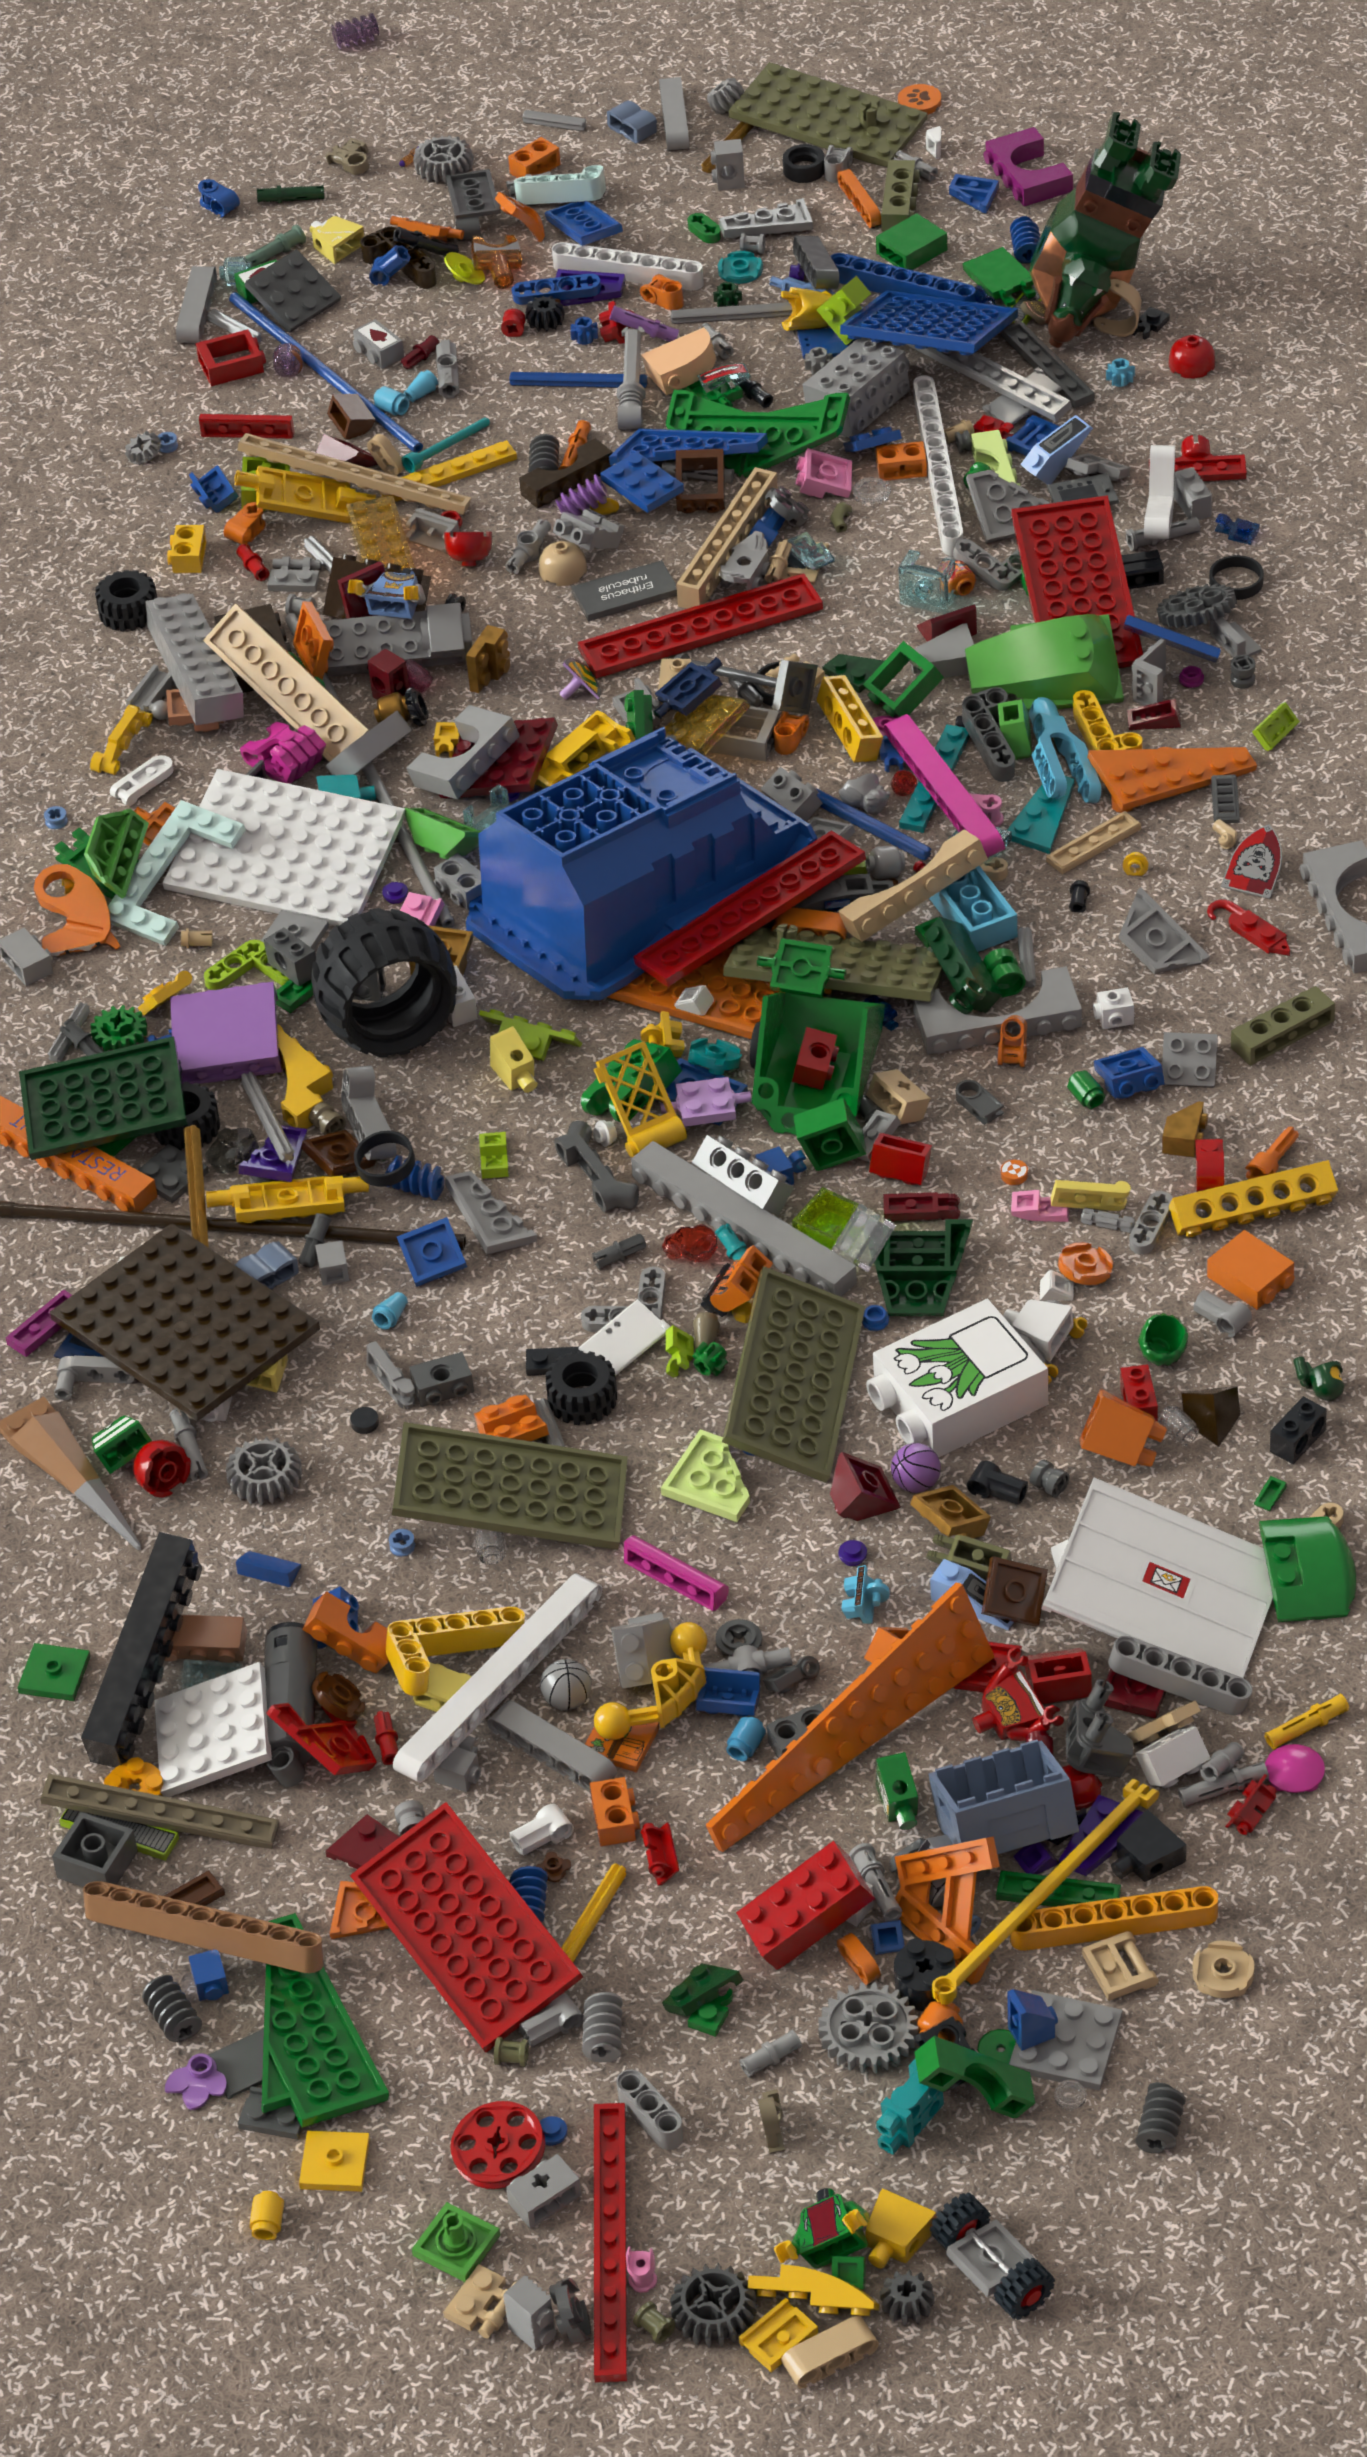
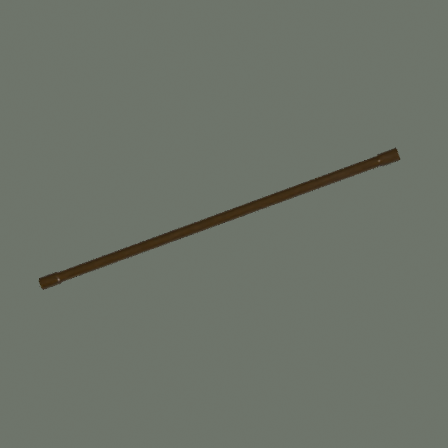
M0 1201V1217H27L152 1227H167L172 1223L180 1229H191L190 1216ZM206 1217L207 1231L305 1237V1235L309 1234L312 1224L270 1221L245 1223L237 1222L236 1219ZM329 1226L324 1239L399 1244L397 1236L409 1231ZM454 1233L460 1249L464 1250L466 1235Z

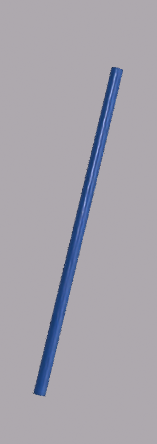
M233 292L230 295L229 301L287 349L290 351L296 350L298 353V347L302 354V361L342 394H358L376 419L375 421L413 452L422 450V443L240 294Z

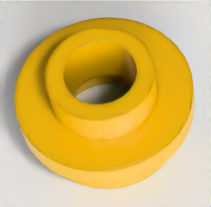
M1132 852L1123 860V870L1127 875L1143 876L1148 870V860L1140 852ZM1138 864L1140 867L1134 868L1131 865Z

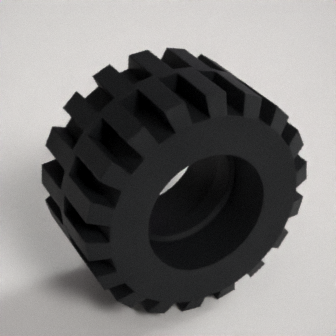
M123 570V572L117 571L112 575H107L105 580H100L99 586H96L95 589L100 621L106 627L110 626L112 630L120 628V631H126V629L134 631L136 627H145V623H147L146 601L157 598L153 579L147 577V574L144 572Z
M184 1082L182 1087L188 1125L154 1132L161 1145L171 1144L181 1151L182 1148H185V1127L195 1125L200 1129L201 1148L204 1142L207 1144L212 1142V1137H216L220 1129V1119L214 1093L212 1091L209 1092V1088L206 1086L201 1087L200 1083L190 1084V1082Z
M577 1351L576 1354L570 1352L564 1358H557L556 1363H552L549 1366V1371L546 1372L547 1398L552 1412L554 1411V1416L558 1419L562 1417L565 1423H569L572 1420L574 1425H580V1422H586V1425L592 1424L594 1419L597 1422L603 1420V1414L605 1416L610 1415L611 1408H615L617 1400L616 1376L609 1360L605 1361V1357L602 1355L595 1356V1352L591 1351L588 1353ZM580 1386H588V1387H586V1388H580V1389L576 1388V1387H580Z

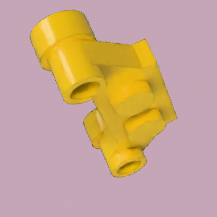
M129 704L125 709L123 717L108 737L105 752L96 751L92 756L90 769L98 773L103 771L116 775L120 768L119 756L124 750L128 749L131 739L135 734L139 733L141 727L148 728L150 726L153 715L142 711L140 707Z

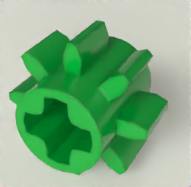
M702 1342L692 1355L695 1358L693 1362L694 1367L705 1376L711 1373L718 1376L728 1363L725 1359L727 1357L725 1349L716 1342H711L709 1345Z

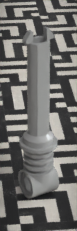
M625 327L622 330V336H625L623 383L617 388L616 393L619 399L617 413L618 429H642V401L645 398L646 392L640 384L641 336H645V330L642 327H639V329H628V327Z

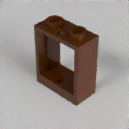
M723 449L676 450V479L682 483L683 471L718 469V493L683 495L682 492L676 496L677 511L690 514L702 510L710 513L725 510V460Z

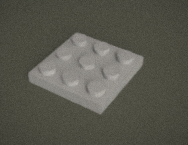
M1032 1990L1031 1994L1041 1996L1047 2007L1052 2006L1056 2012L1058 2023L1055 2024V2038L1021 2051L1016 2042L1009 2064L1030 2072V2075L1100 2091L1123 2010Z

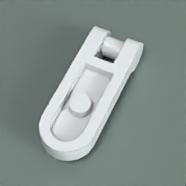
M163 755L151 758L112 785L110 795L116 799L121 798L122 803L130 807L137 802L140 796L173 773L172 760Z

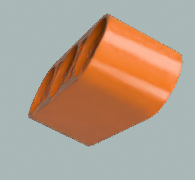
M792 907L776 917L772 926L773 930L778 925L788 924L787 929L789 930L790 925H795L798 928L797 933L812 931L818 936L822 935V937L827 934H837L845 939L847 935V930L840 914L836 912Z

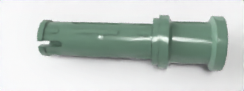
M296 224L288 232L277 234L274 241L243 256L241 262L246 261L243 266L246 269L255 267L280 252H289L292 247L299 243L304 244L306 242L304 231Z

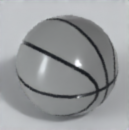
M561 1659L550 1664L543 1672L540 1682V1690L546 1702L550 1706L562 1711L574 1710L583 1705L590 1696L592 1687L591 1677L587 1669L581 1663L572 1659Z

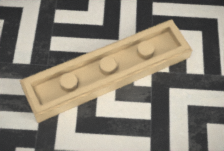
M1124 811L1048 854L1046 862L1063 875L1141 830V823Z

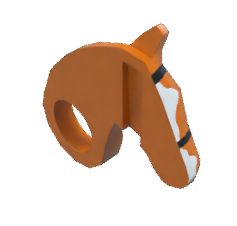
M54 864L43 869L35 879V896L41 907L66 916L67 922L62 929H58L56 932L43 937L42 948L44 950L48 949L52 957L74 952H87L100 944L108 945L115 950L119 949L120 944L111 932L110 912L105 897L92 878L68 864ZM68 879L74 883V888L71 892L62 897H52L45 892L47 886L54 880Z

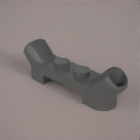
M573 1121L565 1135L554 1139L555 1148L560 1158L568 1167L578 1163L592 1181L593 1199L603 1212H607L615 1207L631 1210L635 1208L639 1200L638 1186L635 1183L615 1180L609 1166H604L595 1149L591 1150L588 1146L592 1138L591 1127L584 1121Z

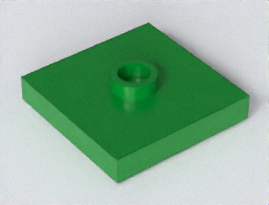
M34 1643L17 1687L18 1693L75 1701L91 1657L90 1651Z

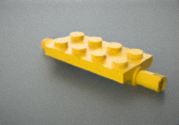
M263 466L257 467L256 474L237 470L235 473V486L255 488L257 508L349 523L352 518L351 509L354 506L374 509L376 505V494L356 492V489L350 488V482H338L332 478Z
M322 1176L292 1179V1182L272 1181L232 1185L228 1190L205 1191L207 1208L231 1205L235 1210L237 1222L252 1223L256 1220H280L296 1216L304 1218L316 1215V1213L333 1215L337 1212H345L343 1199L345 1194L369 1192V1184L364 1182L360 1176L343 1178V1176Z

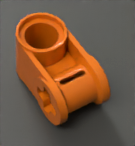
M657 274L649 284H645L640 288V294L647 302L654 303L667 310H679L684 306L682 285L678 281Z
M257 502L244 505L226 523L224 537L247 546V543L252 542L266 527V522L262 518L264 509L257 508Z
M786 711L781 713L780 719L774 727V749L777 753L788 755L797 749L801 739L808 731V715L801 717L789 714Z
M1011 1015L1001 1025L997 1058L998 1065L1010 1063L1025 1067L1027 1057V1022L1019 1015ZM1015 1021L1020 1025L1021 1031L1019 1034L1014 1035L1008 1031L1007 1026L1009 1022Z

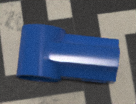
M395 245L384 256L377 257L369 274L371 283L374 285H387L390 278L410 261L411 257L408 254V250L402 245Z
M769 507L761 520L759 519L747 537L754 531L762 532L769 548L779 532L777 531L783 525L785 518Z

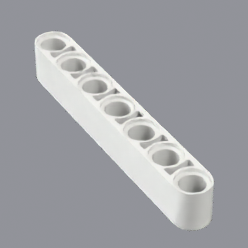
M566 242L557 243L552 247L553 267L556 271L563 269L625 274L626 281L649 284L655 275L660 274L680 282L684 290H698L704 284L703 266L698 261L587 245L582 246Z

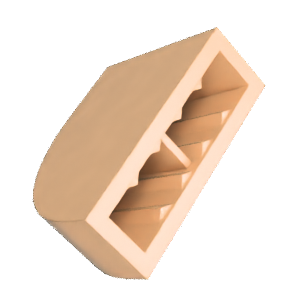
M704 327L641 354L646 373L665 395L673 393V390H680L701 379L700 375L710 371L716 362V355L710 335Z

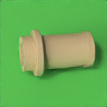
M963 419L960 424L944 429L947 443L950 444L955 441V432L962 434L965 430H968L971 437V434L974 433L971 421Z
M186 928V931H181V946H186V949H189V946L212 947V930L190 931L189 928Z

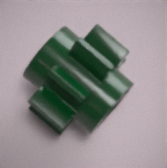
M723 282L717 286V291L713 292L714 302H717V307L739 306V301H742V291L738 290V285L732 282Z

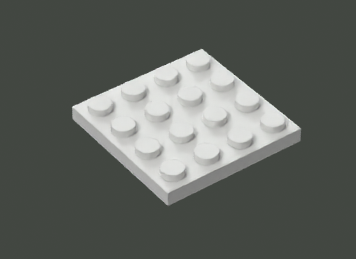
M260 1662L155 1700L158 1764L163 1778L161 1794L164 1797L174 1796L272 1760L266 1714L265 1668Z

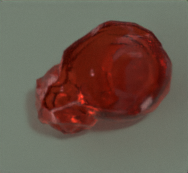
M704 1224L694 1227H680L675 1233L665 1237L662 1250L671 1260L684 1257L691 1262L700 1263L709 1260L716 1253L718 1240L715 1232Z

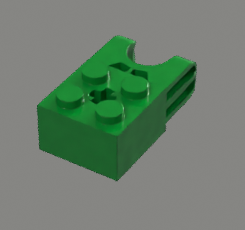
M633 1039L625 1046L624 1049L631 1047L642 1041ZM645 1042L666 1089L682 1070L669 1047ZM640 1049L632 1052L628 1063L641 1068L644 1057ZM626 1055L620 1057L619 1059L624 1061ZM611 1061L606 1067L609 1075L618 1078L622 1064ZM627 1067L622 1080L635 1085L639 1072ZM644 1074L639 1088L652 1092L655 1084L653 1078ZM596 1078L581 1096V1106L584 1112L598 1116L609 1109L613 1119L621 1122L605 1083L599 1084ZM620 1084L617 1092L619 1099L628 1103L633 1089ZM637 1091L633 1105L642 1109L644 1105L647 1106L650 1097ZM631 1109L628 1120L630 1121L638 1112Z

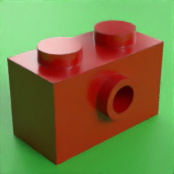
M880 1133L873 1144L869 1172L877 1174L881 1178H894L902 1180L909 1185H921L928 1173L932 1145Z

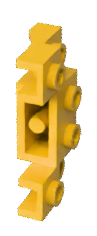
M597 710L547 753L535 784L547 788L588 768L592 761L600 758L606 752L611 753L635 741L636 739L631 729L619 725L605 713Z

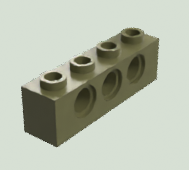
M888 160L881 212L882 232L915 214L918 183L920 182V169H916L915 160Z
M1314 986L1231 1030V1049L1248 1065L1252 1066L1334 1022L1335 1003L1317 986Z

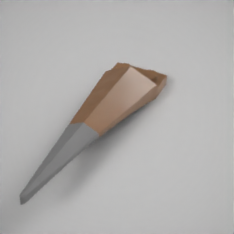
M44 1396L0 1420V1433L12 1447L72 1492L133 1547L141 1550L140 1542L59 1411H56Z

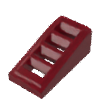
M1176 698L1127 710L1129 730L1181 728L1180 710ZM1136 716H1141V720L1136 721Z

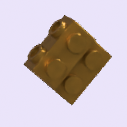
M487 625L466 654L471 692L479 694L484 686H488L490 679L499 680L503 673L509 671L510 659L508 658L510 657V652L507 650L508 633L505 629Z
M429 926L443 941L453 965L457 966L463 976L467 967V954L474 939L473 931ZM409 962L411 975L415 970V962Z
M954 1485L913 1495L910 1503L911 1506L920 1512L922 1517L928 1519L942 1534L948 1537L953 1535H963L970 1538L984 1536L991 1519L990 1515Z

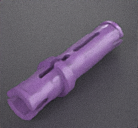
M615 305L609 317V320L634 329L642 327L645 333L650 334V337H658L668 342L677 339L679 333L678 329L666 326L657 319L654 321Z

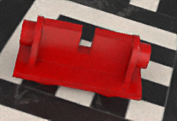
M1266 1774L1258 1782L1252 1779L1244 1789L1242 1794L1246 1798L1242 1803L1237 1800L1229 1810L1227 1815L1231 1819L1226 1824V1828L1233 1823L1237 1826V1831L1240 1834L1247 1835L1248 1832L1252 1833L1262 1818V1815L1254 1808L1264 1814L1276 1799V1789L1272 1785L1262 1783L1267 1777Z
M667 1822L661 1828H658L653 1823H646L643 1825L640 1833L645 1847L649 1849L646 1851L649 1864L648 1870L656 1878L657 1886H661L680 1870L670 1824Z

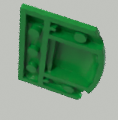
M1328 1516L1259 1521L1278 1622L1347 1617L1350 1612L1348 1608L1354 1600L1356 1592V1569L1350 1547L1339 1528L1332 1523V1520Z

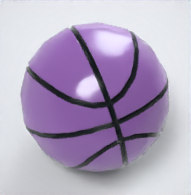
M911 1443L900 1448L893 1456L891 1473L894 1481L901 1489L910 1493L924 1492L933 1487L939 1479L941 1464L938 1455L931 1447L922 1443Z

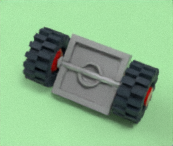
M962 2193L959 2198L955 2196L952 2198V2203H946L943 2206L945 2208L943 2211H938L936 2214L938 2218L933 2219L931 2223L933 2225L930 2227L931 2235L947 2251L946 2255L987 2297L994 2294L995 2301L1013 2319L1016 2318L1017 2320H1021L1022 2316L1027 2317L1030 2311L1034 2312L1039 2304L1042 2306L1045 2303L1044 2298L1051 2295L1049 2290L1054 2289L1055 2284L1053 2282H1055V2278L997 2219L990 2222V2212L973 2194Z

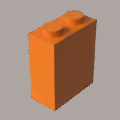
M1243 1230L1207 1259V1277L1258 1310L1262 1305L1271 1303L1276 1294L1283 1288L1288 1289L1292 1285L1295 1278L1294 1262L1254 1235Z

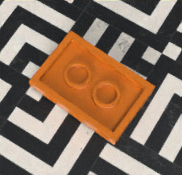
M303 601L293 645L306 670L313 677H319L323 680L324 673L328 671L329 652H332L334 646L333 638L330 637L326 625L322 622L320 614L313 603Z

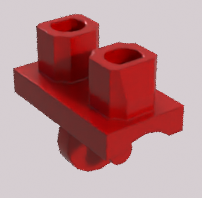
M612 301L608 303L609 310L599 314V320L602 325L600 334L605 342L616 339L619 344L625 343V336H622V330L628 326L609 320L614 305L616 306V302Z

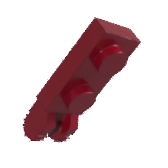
M955 1193L883 1194L884 1219L907 1221L935 1220L940 1218L945 1220L958 1219L960 1216V1210L958 1209L960 1198Z

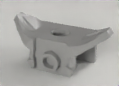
M754 531L750 536L732 548V555L725 565L720 567L719 576L722 578L720 582L722 587L728 588L732 582L746 583L747 590L762 586V580L771 564L769 563L768 544L762 532ZM748 559L751 561V563L749 565L742 566L741 560Z

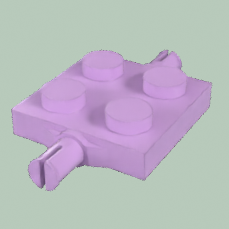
M729 1077L676 1084V1102H671L674 1111L681 1117L684 1127L736 1120V1104L752 1102L750 1091L734 1093L730 1087ZM660 1103L661 1114L667 1113L664 1104Z

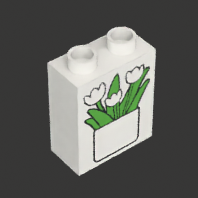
M988 1298L873 1352L874 1377L866 1382L868 1394L876 1408L883 1411L890 1407L897 1415L896 1425L906 1444L922 1443L932 1448L938 1457L1049 1405L1048 1368Z

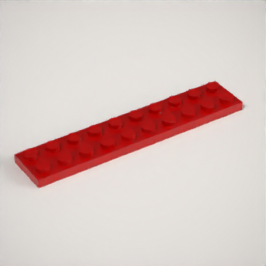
M803 573L579 641L578 650L597 679L822 610L823 601Z
M831 830L710 907L707 912L679 930H674L635 955V965L669 987L865 861V851Z

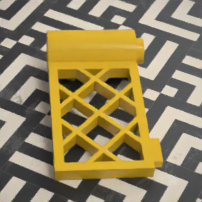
M645 1041L596 1062L597 1068L593 1070L599 1084L605 1083L626 1132L627 1143H625V1148L631 1158L652 1141L664 1148H668L687 1139L685 1127L674 1111ZM638 1049L641 1050L644 1057L641 1068L628 1063L632 1052ZM626 1055L624 1061L619 1059L620 1057ZM614 1061L622 1064L618 1078L609 1075L605 1066L606 1063ZM627 1067L639 1072L635 1085L622 1080ZM644 1074L653 1078L655 1084L652 1092L639 1088ZM620 1084L633 1089L628 1103L620 1100L617 1092ZM637 1091L650 1097L645 1110L633 1105ZM654 1099L663 1102L667 1113L658 1116L650 1112ZM631 1109L643 1114L640 1125L633 1128L628 1120ZM648 1116L653 1118L646 1122Z

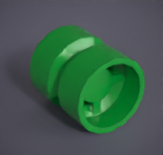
M999 948L988 953L983 962L1000 990L1001 997L1016 995L1022 991L1026 979L1013 952L1006 948Z

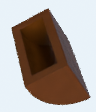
M332 394L327 414L344 439H352L366 434L372 428L376 419L359 395Z

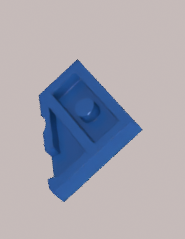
M955 174L949 186V195L983 213H987L999 189V180Z

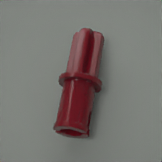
M430 335L421 344L413 346V350L401 359L403 367L405 369L412 368L421 360H427L428 355L436 350V345L440 343L435 336Z

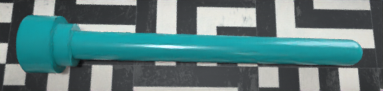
M484 417L420 453L410 452L402 457L404 469L409 473L419 470L423 461L489 426L490 420Z

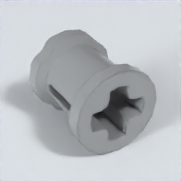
M741 233L740 251L759 252V254L763 255L766 243L765 234L749 236L746 233Z
M291 593L286 600L285 612L287 615L290 613L300 615L303 601L312 602L316 608V600L312 597L308 599L300 598L296 594Z

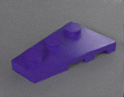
M557 270L556 278L596 274L601 281V291L596 296L560 300L563 306L622 297L626 281L625 274ZM567 285L564 286L562 289L571 290L573 286Z
M1098 1795L1080 1824L1079 1832L1073 1835L1060 1856L1059 1864L1120 1804L1119 1802ZM1135 1809L1074 1872L1087 1876L1111 1857L1112 1853L1117 1849L1118 1838L1144 1812Z

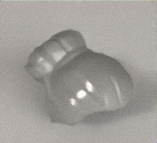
M874 773L848 780L839 789L840 798L844 803L852 807L863 808L868 814L873 815L879 814L884 809L890 796V792H885L883 786L879 785V778Z

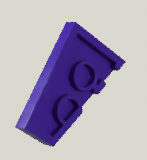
M281 1125L294 1150V1159L292 1161L282 1162L268 1137L265 1140V1145L260 1150L255 1149L251 1153V1158L239 1165V1174L292 1182L302 1153V1141L307 1138V1129Z

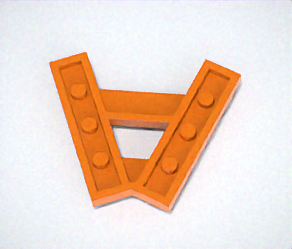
M994 1836L895 1856L901 1886L895 1897L902 1909V1915L898 1920H901L918 1938L934 1941L950 1948L954 1954L956 1967L977 1947L970 1940L977 1871L1000 1867ZM946 1878L943 1913L941 1915L929 1904L930 1886L932 1880ZM988 1956L965 1980L971 1985L978 1983L991 1958Z

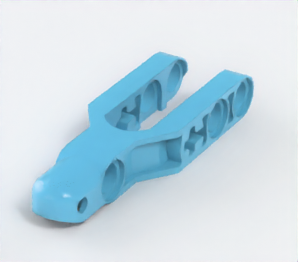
M1038 697L1033 701L1029 710V717L1038 742L1035 750L1032 752V758L1047 797L1059 799L1065 795L1067 789V781L1051 738H1053L1058 751L1065 756L1071 775L1075 777L1079 787L1078 793H1081L1084 802L1098 803L1101 797V783L1096 770L1087 758L1088 750L1086 744L1069 731L1065 718L1059 715L1053 701L1045 697Z

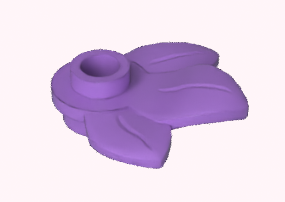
M201 2053L192 2056L186 2067L176 2069L170 2074L165 2084V2092L182 2093L186 2107L189 2110H196L205 2105L210 2094L213 2096L224 2095L227 2081L225 2076L217 2071L214 2059L207 2054Z

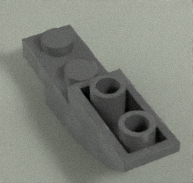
M870 874L840 876L793 906V908L839 913V910L859 897L887 890L894 885L893 881H871Z

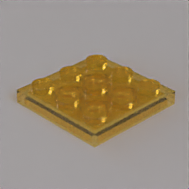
M713 694L687 716L677 712L674 718L665 726L666 736H676L677 741L684 745L686 750L693 748L705 756L750 706L745 699Z

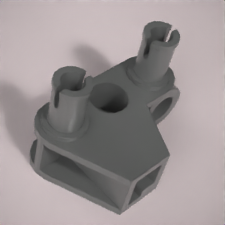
M1098 1679L1089 1697L1080 1701L1077 1700L1069 1713L1066 1725V1760L1070 1766L1078 1771L1120 1778L1133 1756V1740L1111 1726L1114 1720L1111 1715L1106 1713L1103 1706L1114 1688L1108 1681L1102 1687L1104 1680Z

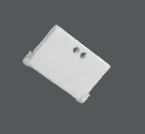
M637 1299L578 1347V1349L584 1353L589 1351L595 1352V1356H604L605 1361L609 1360L616 1376L665 1336L666 1330L670 1326L663 1319L660 1320Z

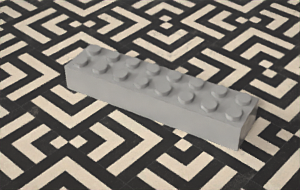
M183 593L174 597H158L154 600L146 601L147 627L195 725L244 718L243 691L230 666L203 641L212 630L194 595Z

